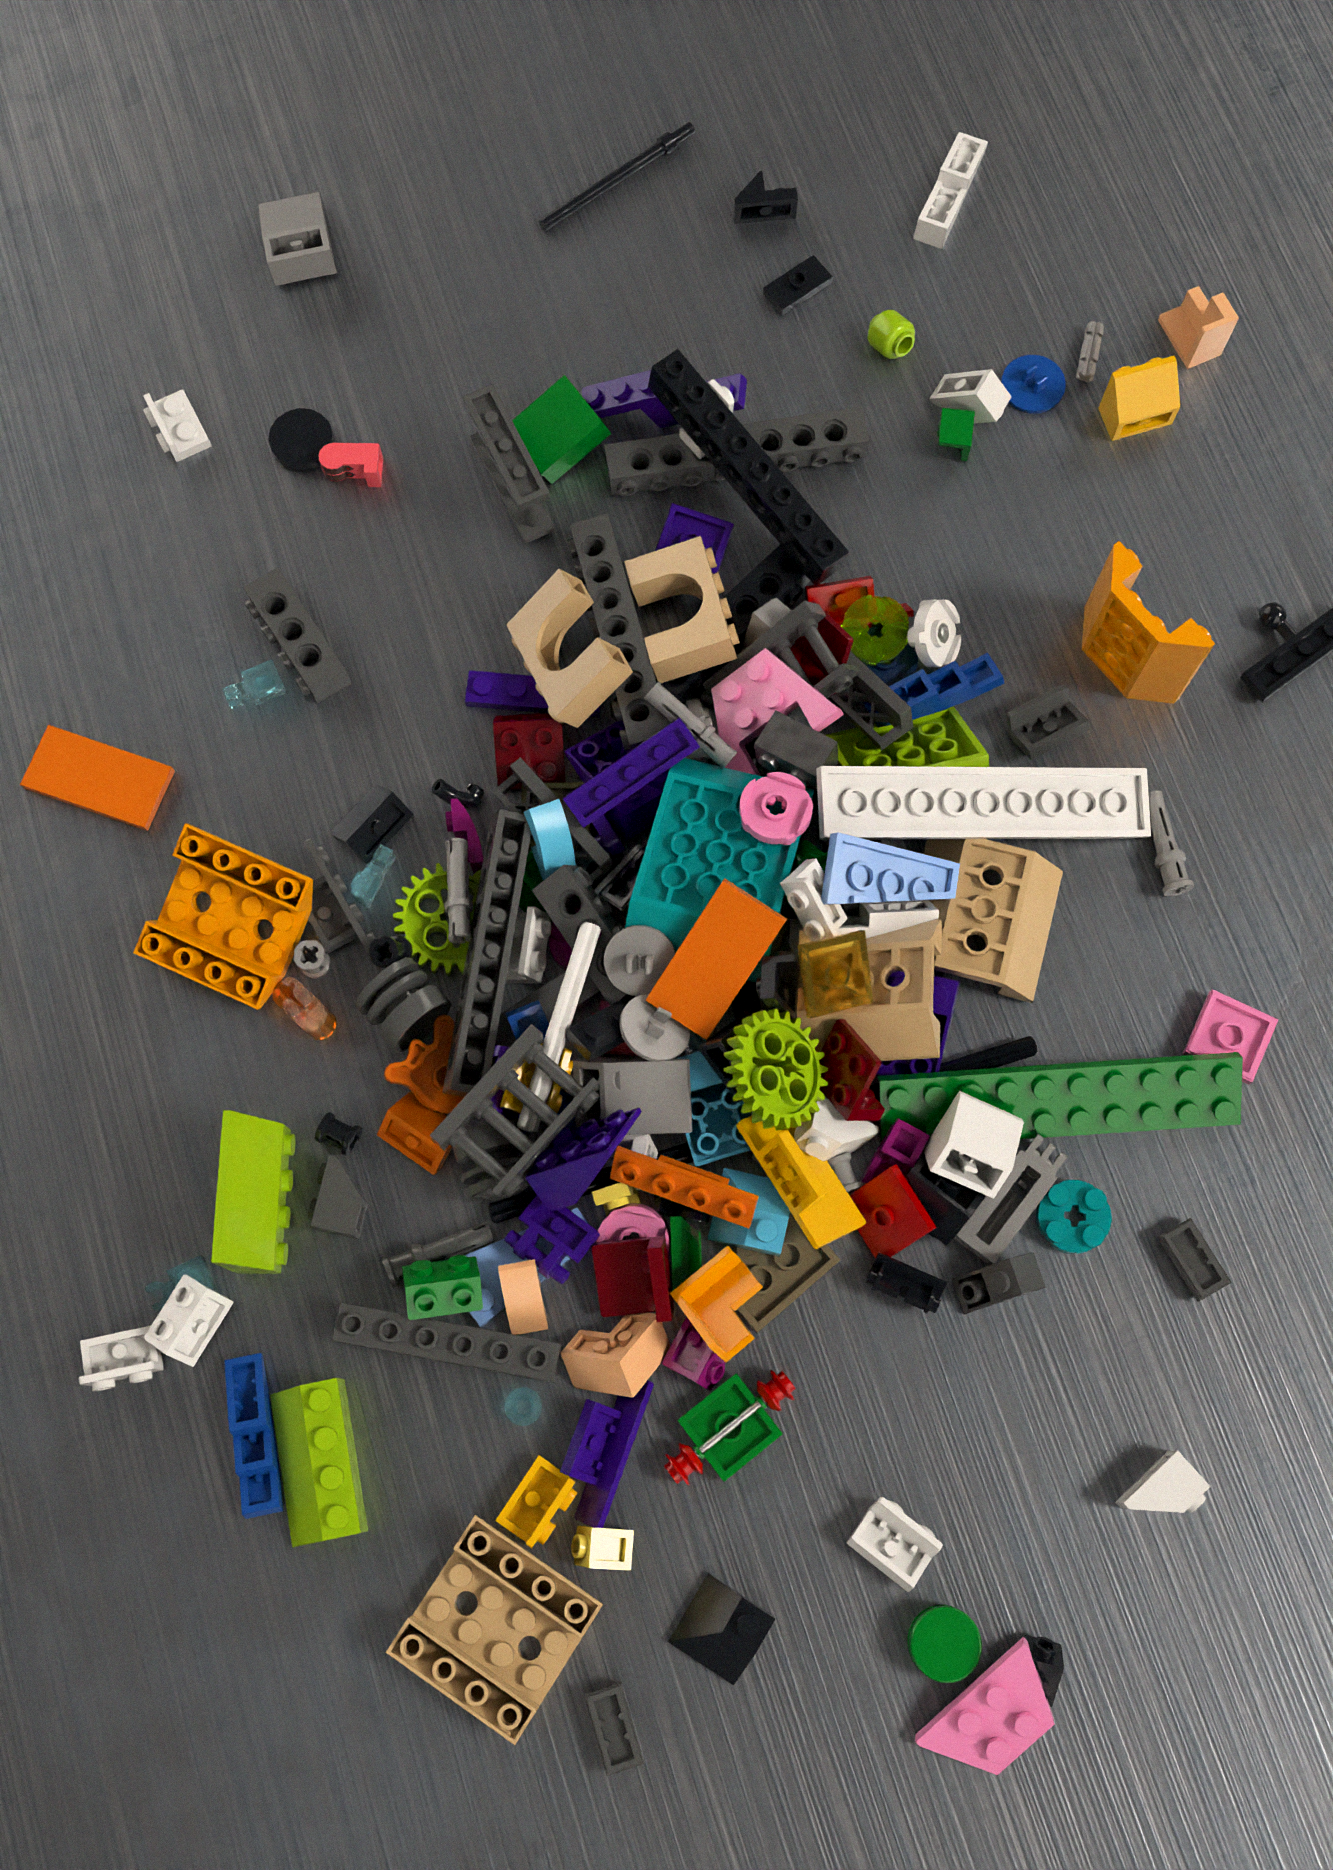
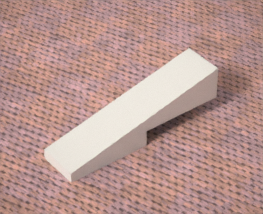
M961 132L958 133L940 169L938 180L918 218L913 239L943 249L984 155L988 141Z
M929 900L860 903L859 916H847L848 919L837 929L840 939L836 943L812 944L804 933L799 918L790 919L789 946L795 954L801 957L938 919L939 910Z

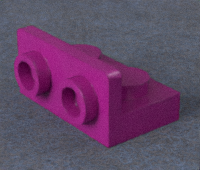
M686 1316L661 1364L697 1383L704 1389L711 1391L714 1385L722 1379L726 1362L708 1347Z

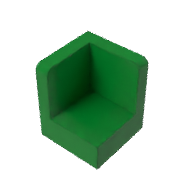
M942 408L937 436H939L938 445L962 448L960 461L967 462L972 445L975 411Z

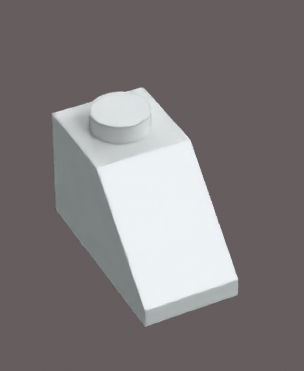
M989 369L944 374L929 399L933 404L941 408L975 411V424L997 422L1012 396L993 370Z
M825 1098V1100L816 1102L820 1109L819 1112L811 1113L810 1121L803 1122L801 1126L796 1127L794 1140L804 1152L821 1161H826L841 1154L860 1150L878 1134L879 1127L868 1121H846L829 1099Z
M1178 1450L1167 1451L1115 1503L1123 1509L1184 1513L1187 1510L1189 1513H1192L1204 1503L1206 1497L1203 1493L1211 1486Z

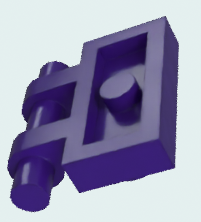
M536 1195L518 1218L528 1227L526 1232L521 1236L516 1231L511 1230L506 1235L504 1242L513 1248V1253L520 1259H535L536 1266L539 1268L538 1272L547 1279L552 1277L562 1285L570 1275V1272L561 1266L563 1259L567 1256L578 1264L600 1234L595 1228L566 1207L549 1212ZM540 1237L554 1246L548 1255L535 1246Z

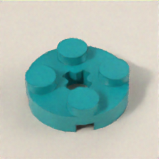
M1066 1180L1052 1186L1037 1205L1036 1223L1040 1233L1051 1243L1050 1245L1053 1248L1066 1254H1082L1101 1245L1111 1228L1112 1214L1105 1193L1081 1180ZM1072 1207L1077 1208L1078 1213L1083 1215V1221H1079L1077 1227L1071 1226V1221L1064 1218V1213L1070 1212Z

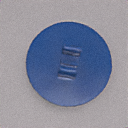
M1024 355L1014 359L1007 365L1001 378V383L1012 396L1008 403L1015 409L1030 414L1044 413L1053 409L1061 401L1066 388L1065 376L1060 367L1049 358L1040 355Z

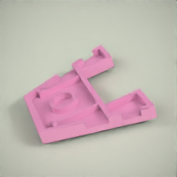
M766 648L711 689L719 737L733 750L737 751V754L725 768L760 776V773L745 746L762 733L775 710L788 715L800 706L812 729L818 732L844 715L840 708L830 702L822 693L807 683L799 674Z

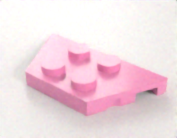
M1022 1637L918 1731L915 1734V1742L925 1749L999 1775L1055 1725L1028 1641Z

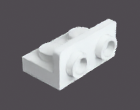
M183 389L153 402L149 393L143 395L148 405L143 411L151 427L158 425L161 432L156 434V437L164 453L171 450L176 462L212 446Z
M535 906L528 907L527 912L517 913L506 983H542L543 971L547 964L546 948L548 937L551 934V918L547 913Z
M185 1274L147 1331L144 1340L164 1354L194 1367L234 1302Z

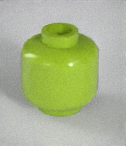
M885 310L872 318L869 324L867 339L869 344L884 357L896 359L905 356L913 348L915 328L909 320L897 311Z

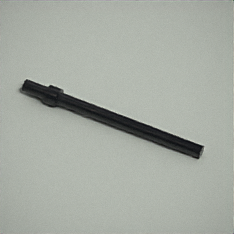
M688 122L672 133L666 132L657 138L656 144L538 220L542 230L547 231L661 155L667 156L675 151L679 143L695 134L693 125Z

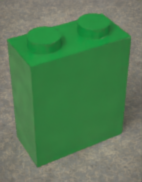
M565 375L512 420L541 477L544 476L551 484L556 482L611 434L610 430Z

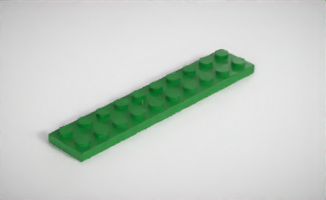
M1239 1052L878 1076V1101L885 1108L879 1120V1140L881 1143L896 1118L931 1137L959 1091L1023 1119L1024 1124L1020 1139H1032L1037 1134L1047 1138L1241 1125L1243 1057Z

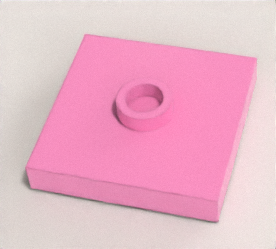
M1212 989L1206 997L1182 1054L1200 1055L1239 1052L1243 1057L1242 1082L1249 1085L1254 1080L1279 1019Z

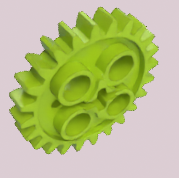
M436 863V873L431 874L429 870L423 868L424 879L420 880L413 875L411 876L413 889L402 886V893L407 898L406 900L396 899V906L403 911L393 913V919L403 922V924L396 926L394 931L395 934L406 935L404 937L412 945L413 954L411 958L417 955L420 956L418 962L420 968L430 962L432 963L431 970L433 974L438 971L440 966H445L446 975L450 976L452 967L457 966L459 972L463 975L469 942L465 941V943L460 944L459 948H454L452 942L448 940L449 925L445 920V907L441 896L443 889L448 892L447 871H443L440 863ZM478 870L473 876L469 875V893L473 896V911L470 913V924L473 921L481 870ZM426 899H434L439 903V907L433 913H425L419 908L420 904ZM431 933H443L447 937L446 942L440 947L431 946L427 942L428 936Z
M778 1009L753 1013L752 1016L742 1019V1025L733 1028L736 1036L727 1039L728 1044L733 1050L724 1053V1056L731 1061V1066L723 1068L724 1072L733 1076V1079L726 1084L727 1087H736L737 1093L732 1098L733 1101L743 1100L744 1102L741 1109L742 1114L753 1111V1123L763 1121L764 1129L775 1127L776 1131L799 1127L801 1123L810 1121V1114L820 1110L816 1102L825 1100V1096L819 1088L828 1086V1082L821 1078V1073L828 1071V1068L820 1065L819 1062L825 1056V1053L816 1052L815 1050L819 1039H809L810 1026L800 1029V1017L790 1019L789 1011L779 1013Z

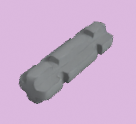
M1090 321L1087 324L1079 366L1076 372V378L1079 381L1091 382L1095 375L1096 362L1102 341L1101 337L1104 331V325L1101 322Z

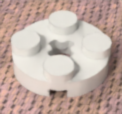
M931 599L921 601L915 616L914 627H911L908 631V643L911 647H915L920 661L926 667H943V665L953 662L959 653L961 634L956 635L955 624L960 623V618L955 606L949 600Z

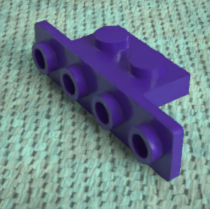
M647 1380L634 1398L618 1395L614 1408L586 1399L560 1473L586 1482L574 1515L575 1520L594 1528H603L643 1414L649 1402L654 1386L653 1382Z

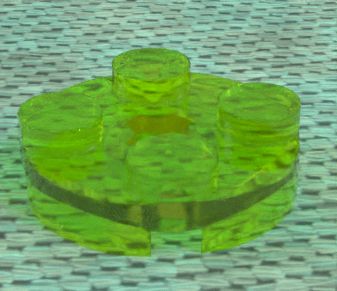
M869 595L856 600L849 607L844 615L841 627L854 640L851 652L860 661L873 666L889 662L901 653L908 641L910 624L905 609L896 600L887 596ZM872 622V624L876 625L880 622L883 625L881 630L883 636L880 638L877 636L871 637L868 634L869 627L867 624Z

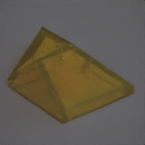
M864 930L798 945L807 1018L811 1019L873 1003L867 942Z

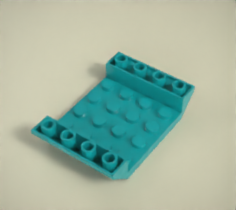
M687 758L682 759L671 767L630 898L625 928L633 925H647L656 928L669 938L677 952L724 878L780 914L785 896L780 883L791 874L801 835L790 845L768 844L757 840L742 828L739 813L741 794L750 781L755 778L757 781L762 776L725 767L722 769L720 766ZM806 787L805 790L809 797L813 799L815 789ZM778 801L773 806H766L773 815L785 812L781 809L782 803ZM772 943L762 957L770 956ZM762 958L747 981L756 983L757 978L761 977Z

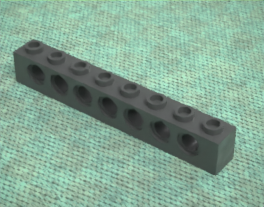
M862 406L742 424L762 449L766 447L775 449L773 451H764L782 472H790L806 466L823 467L829 463L840 461L856 462L861 458H867L870 440ZM679 433L604 444L611 496H630L636 492L646 490L663 491L668 487L680 485L696 486L701 482L713 480L727 481L710 460H700L679 437ZM828 438H836L839 441H830ZM796 443H805L806 446H798ZM674 461L679 464L671 466L666 463ZM638 466L646 467L645 470L641 471L635 470L634 468Z
M606 513L570 524L573 538L567 539L572 558L579 557L580 564L574 566L577 577L582 580L583 584H586L587 591L594 602L587 609V612L593 610L595 616L589 619L594 638L600 637L602 640L620 648L633 671L613 692H616L617 701L611 702L617 722L623 721L625 729L619 732L624 749L627 751L634 749L667 726L668 721L662 713L644 699L657 682L650 663L609 515ZM638 689V691L634 693H629L632 690ZM640 718H646L643 721L636 722Z
M499 809L490 819L471 927V940L468 944L442 1092L444 1094L465 1097L491 1069L531 836L526 817L521 813Z

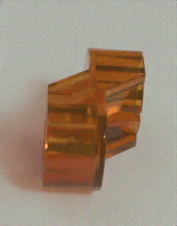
M288 977L278 982L273 991L274 1002L313 1039L323 1040L331 1036L337 1025L335 1015L296 978Z

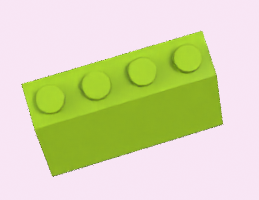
M332 1378L270 1394L292 1548L367 1532V1519L345 1379Z

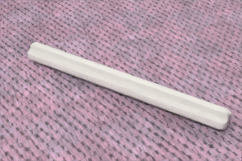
M584 922L580 925L542 1045L544 1047L543 1052L557 1064H559L563 1052L567 1030L571 1026L601 931L599 926L589 922ZM536 1066L529 1089L546 1103L553 1080ZM523 1104L517 1126L527 1132H536L541 1119Z

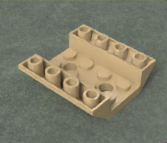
M927 839L923 854L960 863L956 897L954 899L929 900L939 910L938 919L942 921L941 955L934 956V970L999 986V995L1032 1003L1063 871L1035 851L988 839ZM986 870L997 871L1001 876V883L998 885L987 884L983 879L982 873ZM971 935H979L984 939L986 948L982 951H973L968 947L966 940Z
M935 919L800 957L817 976L818 983L826 976L834 977V984L827 991H819L818 986L798 988L797 1017L801 1018L800 1029L811 1027L809 1039H819V1043L815 1047L816 1052L821 1051L837 1019H845L881 1061L940 1058V1022L933 1014L934 956L941 955L942 921ZM896 971L905 973L904 980L900 985L892 987L887 984L888 978L892 973Z
M475 1515L453 1549L455 1551L414 1614L408 1617L385 1653L513 1745H516L600 1611L603 1603ZM469 1591L476 1596L478 1603L473 1613L463 1614L458 1610L456 1602L461 1592ZM533 1636L539 1640L541 1652L536 1658L527 1659L522 1656L519 1644L524 1637Z

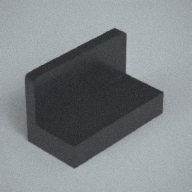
M376 784L338 823L330 834L335 839L345 843L362 862L369 864L414 814L393 791Z

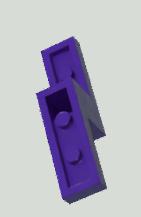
M651 370L582 388L583 398L599 418L641 409L659 428L679 424L649 389L648 383ZM741 373L714 379L721 387L725 386L731 392L734 398L733 411L744 409L747 379Z

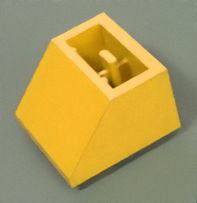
M1175 356L1163 359L1156 357L1142 365L1121 367L1111 374L1098 407L1111 441L1173 423L1180 409L1178 370Z

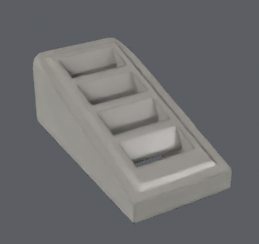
M774 598L754 611L740 653L788 615L791 610L780 600Z

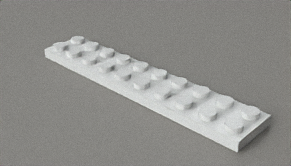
M820 766L816 768L820 840H830V834L837 832L866 840L1135 839L1151 837L1147 768Z

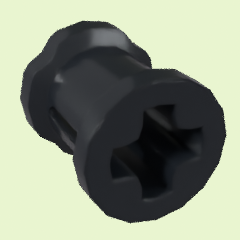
M400 935L376 938L369 947L372 963L380 968H387L403 958H411L413 954L410 941Z
M328 1112L317 1127L314 1139L319 1143L325 1141L341 1149V1154L349 1156L360 1140L362 1127L358 1125L352 1127L337 1120L333 1113Z

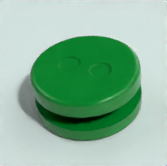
M939 1604L929 1606L915 1616L908 1629L907 1648L915 1666L928 1678L941 1683H954L968 1677L977 1667L982 1654V1639L977 1625L966 1613L953 1606Z

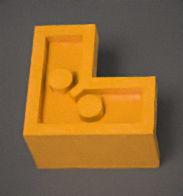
M726 1246L670 1294L708 1347L724 1362H728L755 1339L735 1311L761 1290L763 1286L743 1260L729 1246Z

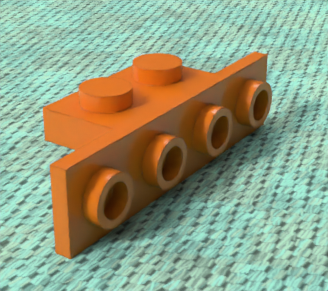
M617 1146L615 1150L610 1179L750 1229L759 1198L758 1195L728 1185L730 1179L664 1155H660L657 1160L621 1146Z

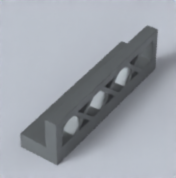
M850 651L846 664L858 666L861 673L852 679L853 684L849 688V693H837L827 699L840 708L844 716L882 751L913 728L911 707ZM853 702H868L871 705L870 713H856L852 710ZM874 722H889L894 728L881 737L874 730Z
M521 757L510 766L513 775L493 791V794L508 811L520 813L518 809L526 811L558 799ZM520 782L527 790L526 803H512L504 794ZM532 797H533L539 804L531 803ZM561 803L568 823L575 859L590 860L597 868L590 874L593 881L592 886L610 871L614 864L609 854ZM576 845L583 853H576Z

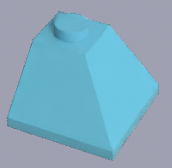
M724 1168L722 1176L730 1179L728 1185L758 1195L759 1198L750 1229L713 1216L707 1240L780 1257L790 1210L769 1178Z

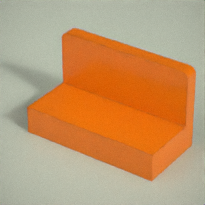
M408 1092L387 1110L377 1133L378 1137L432 1175H435L442 1169L451 1148H453L449 1145L443 1151L430 1137V1134L447 1116L443 1113H436L427 1109L417 1100L412 1092Z

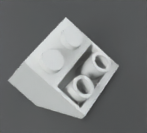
M959 1091L923 1148L930 1171L994 1199L1013 1170L1024 1124L1023 1119Z

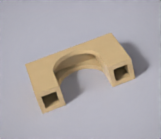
M701 536L624 561L630 586L639 607L681 594L692 595L702 600V605L697 614L685 624L644 638L651 666L660 683L737 659L734 645L740 643L734 623L728 625L726 619L732 617L727 598L720 599L719 593L725 591L719 572L712 573V568L717 567L711 547L705 549Z
M558 569L506 626L513 637L511 639L513 645L521 652L525 660L523 662L525 668L533 675L537 683L535 685L536 690L545 698L549 706L548 713L558 723L562 724L565 722L578 728L633 671L620 648L598 637L572 664L562 670L560 669L559 649L566 632L594 602L582 580Z

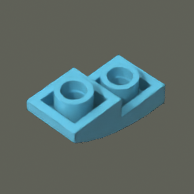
M560 799L524 811L536 846L531 847L543 881L563 865H576L572 839Z

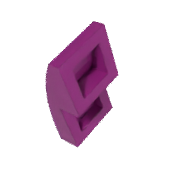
M896 1118L872 1156L860 1180L868 1183L895 1164H897L905 1177L910 1167L913 1168L930 1135Z

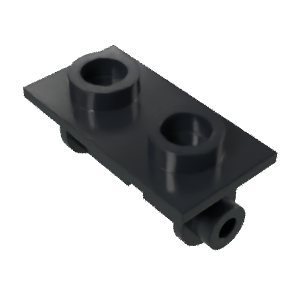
M878 1252L866 1278V1283L872 1285L871 1290H879L894 1298H897L898 1295L905 1298L904 1302L922 1309L926 1314L928 1311L936 1313L941 1301L940 1297L947 1285V1282L880 1252Z

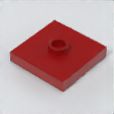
M897 1164L889 1167L849 1195L866 1220V1224L857 1230L875 1259L878 1252L893 1257L937 1228Z

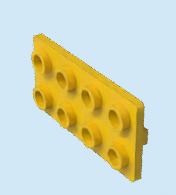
M752 1116L744 1118L736 1124L737 1129L814 1249H819L866 1224V1220L827 1160L821 1161L799 1148L794 1140L796 1127L776 1131L775 1127L764 1129L763 1121L753 1123Z

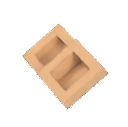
M535 1259L499 1265L498 1272L511 1334L519 1335L547 1330V1315Z

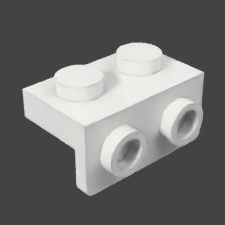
M817 858L806 859L780 884L789 904L794 909L803 926L804 933L811 943H836L840 939L837 929L848 918L840 904L824 905L821 901L824 872Z
M151 1326L81 1340L84 1376L79 1377V1384L92 1386V1391H101L116 1387V1380L129 1378L130 1383H138L153 1379V1372L164 1369L161 1351L144 1340V1336Z
M880 1497L868 1508L846 1542L907 1592H910L915 1587L930 1560L943 1546L930 1529L923 1525H918L904 1514L903 1509L897 1503L884 1497Z

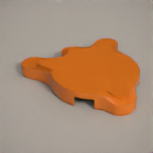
M441 1015L434 1021L432 1044L426 1045L419 1039L412 1040L408 1047L406 1059L401 1062L391 1063L384 1070V1078L387 1082L408 1088L427 1109L443 1114L451 1113L464 1098L442 1093L454 1029V1021L448 1015Z

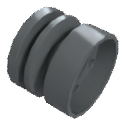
M403 958L381 971L363 988L355 1002V1007L362 1015H367L366 1019L371 1025L382 1023L378 1033L395 1053L407 1050L412 1040H423L433 1031V1024L436 1018L441 1015H447L452 1006L449 999L436 985L424 987L428 977L423 970L418 971L419 967L412 958Z
M508 1119L510 1123L530 1139L527 1131L518 1128L517 1123L519 1119ZM489 1123L468 1130L467 1135L506 1170L510 1171L522 1157L517 1156V1153L520 1151ZM458 1146L454 1147L453 1150L457 1164L475 1166V1168L465 1172L460 1177L463 1184H474L465 1189L466 1200L468 1202L498 1200L492 1193L493 1188L498 1182ZM526 1170L521 1175L524 1182L512 1196L531 1187L525 1178L530 1170ZM504 1194L501 1199L508 1198V1196Z

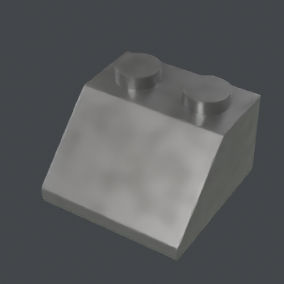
M776 710L754 744L756 759L764 768L770 771H776L777 769L783 773L790 774L798 778L805 787L808 785L816 790V768L820 766H838L837 741Z

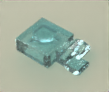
M272 659L242 671L241 675L244 681L222 689L231 709L244 705L250 698L253 699L255 705H259L287 693Z

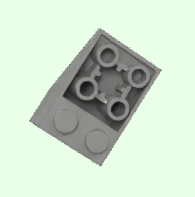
M320 192L258 204L266 259L275 286L337 273Z
M603 1054L590 1062L584 1057L573 1061V1078L579 1084L585 1087L592 1078L599 1082V1089L596 1091L599 1098L586 1113L580 1109L575 1115L576 1128L590 1119L599 1121L607 1118L617 1110L626 1112L639 1107L642 1112L626 1135L692 1132L689 1059L675 1058L663 1062H654L640 1056Z

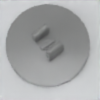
M633 925L620 930L611 938L604 953V968L609 980L620 991L632 996L649 994L676 951L669 938L658 929L647 925Z
M642 994L631 999L622 1010L619 1023L622 1037L628 1047L638 1056L649 1061L663 1062L678 1057L688 1045L690 1029L671 1018V1012L661 1007L656 1008L645 1001L649 994Z

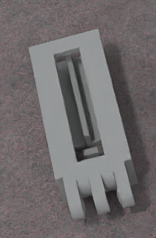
M1037 1134L1025 1151L1020 1150L1016 1154L1013 1170L995 1198L985 1196L970 1219L954 1237L956 1241L987 1265L994 1264L1055 1183L1058 1178L1055 1176V1173L1068 1157L1065 1153L1061 1152L1056 1156L1054 1162L1049 1160V1156L1056 1148L1051 1143L1047 1145L1042 1153L1037 1151L1036 1149L1042 1144L1044 1139L1040 1134ZM1024 1171L1025 1174L1016 1185L1025 1190L1032 1179L1036 1183L1024 1199L1021 1200L1017 1197L1016 1193H1012L1009 1190Z

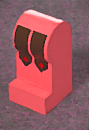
M329 443L320 450L318 455L324 475L329 480L338 482L346 478L366 479L368 487H381L384 458L379 443Z

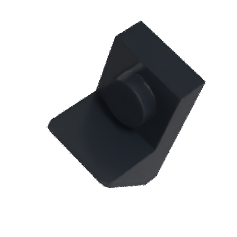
M759 171L734 199V224L795 219L798 203L797 188L765 190L763 172Z

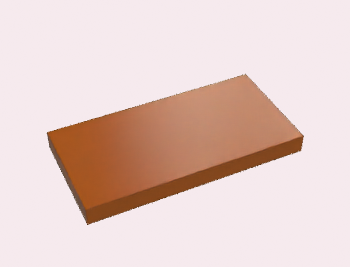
M48 725L20 785L26 790L148 831L175 770L173 767Z
M724 878L645 1001L656 1008L661 1007L671 1012V1018L707 1040L787 918Z

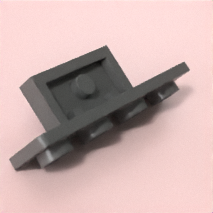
M310 838L305 840L304 843L323 874L322 877L313 881L312 911L308 918L316 935L328 954L359 937L370 956V944L376 939L372 931L364 933L359 923L365 919L355 901L348 905L343 894L348 892V889L339 873L332 876L329 872L327 865L332 863L322 844L315 847Z

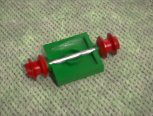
M771 1369V1380L766 1384L757 1380V1392L761 1398L758 1395L754 1397L736 1373L677 1420L695 1444L693 1447L695 1451L689 1445L679 1443L680 1453L672 1457L665 1454L669 1462L664 1467L677 1485L684 1480L689 1486L688 1476L692 1472L700 1475L703 1474V1463L699 1457L701 1459L706 1458L722 1481L725 1482L783 1435L764 1410L767 1408L765 1405L767 1404L770 1409L780 1412L781 1400L785 1397L792 1401L795 1400L791 1392L796 1388L783 1371L776 1375Z

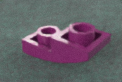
M457 798L450 799L451 811L445 812L447 831L453 832L455 838H463L468 841V863H470L473 874H475L478 870H482L484 853L474 823L464 806Z

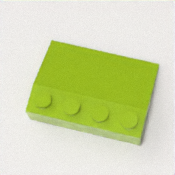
M954 706L914 719L913 728L882 751L858 728L825 735L837 741L838 766L989 767V754ZM874 723V730L881 737L894 728L892 725L877 728Z
M223 1110L211 1263L237 1274H281L282 1265L287 1264L288 1244L283 1243L284 1228H289L291 1211L290 1207L286 1206L287 1192L292 1191L293 1172L288 1170L289 1156H293L295 1153L296 1141L295 1135L291 1134V1129L285 1124L232 1110Z

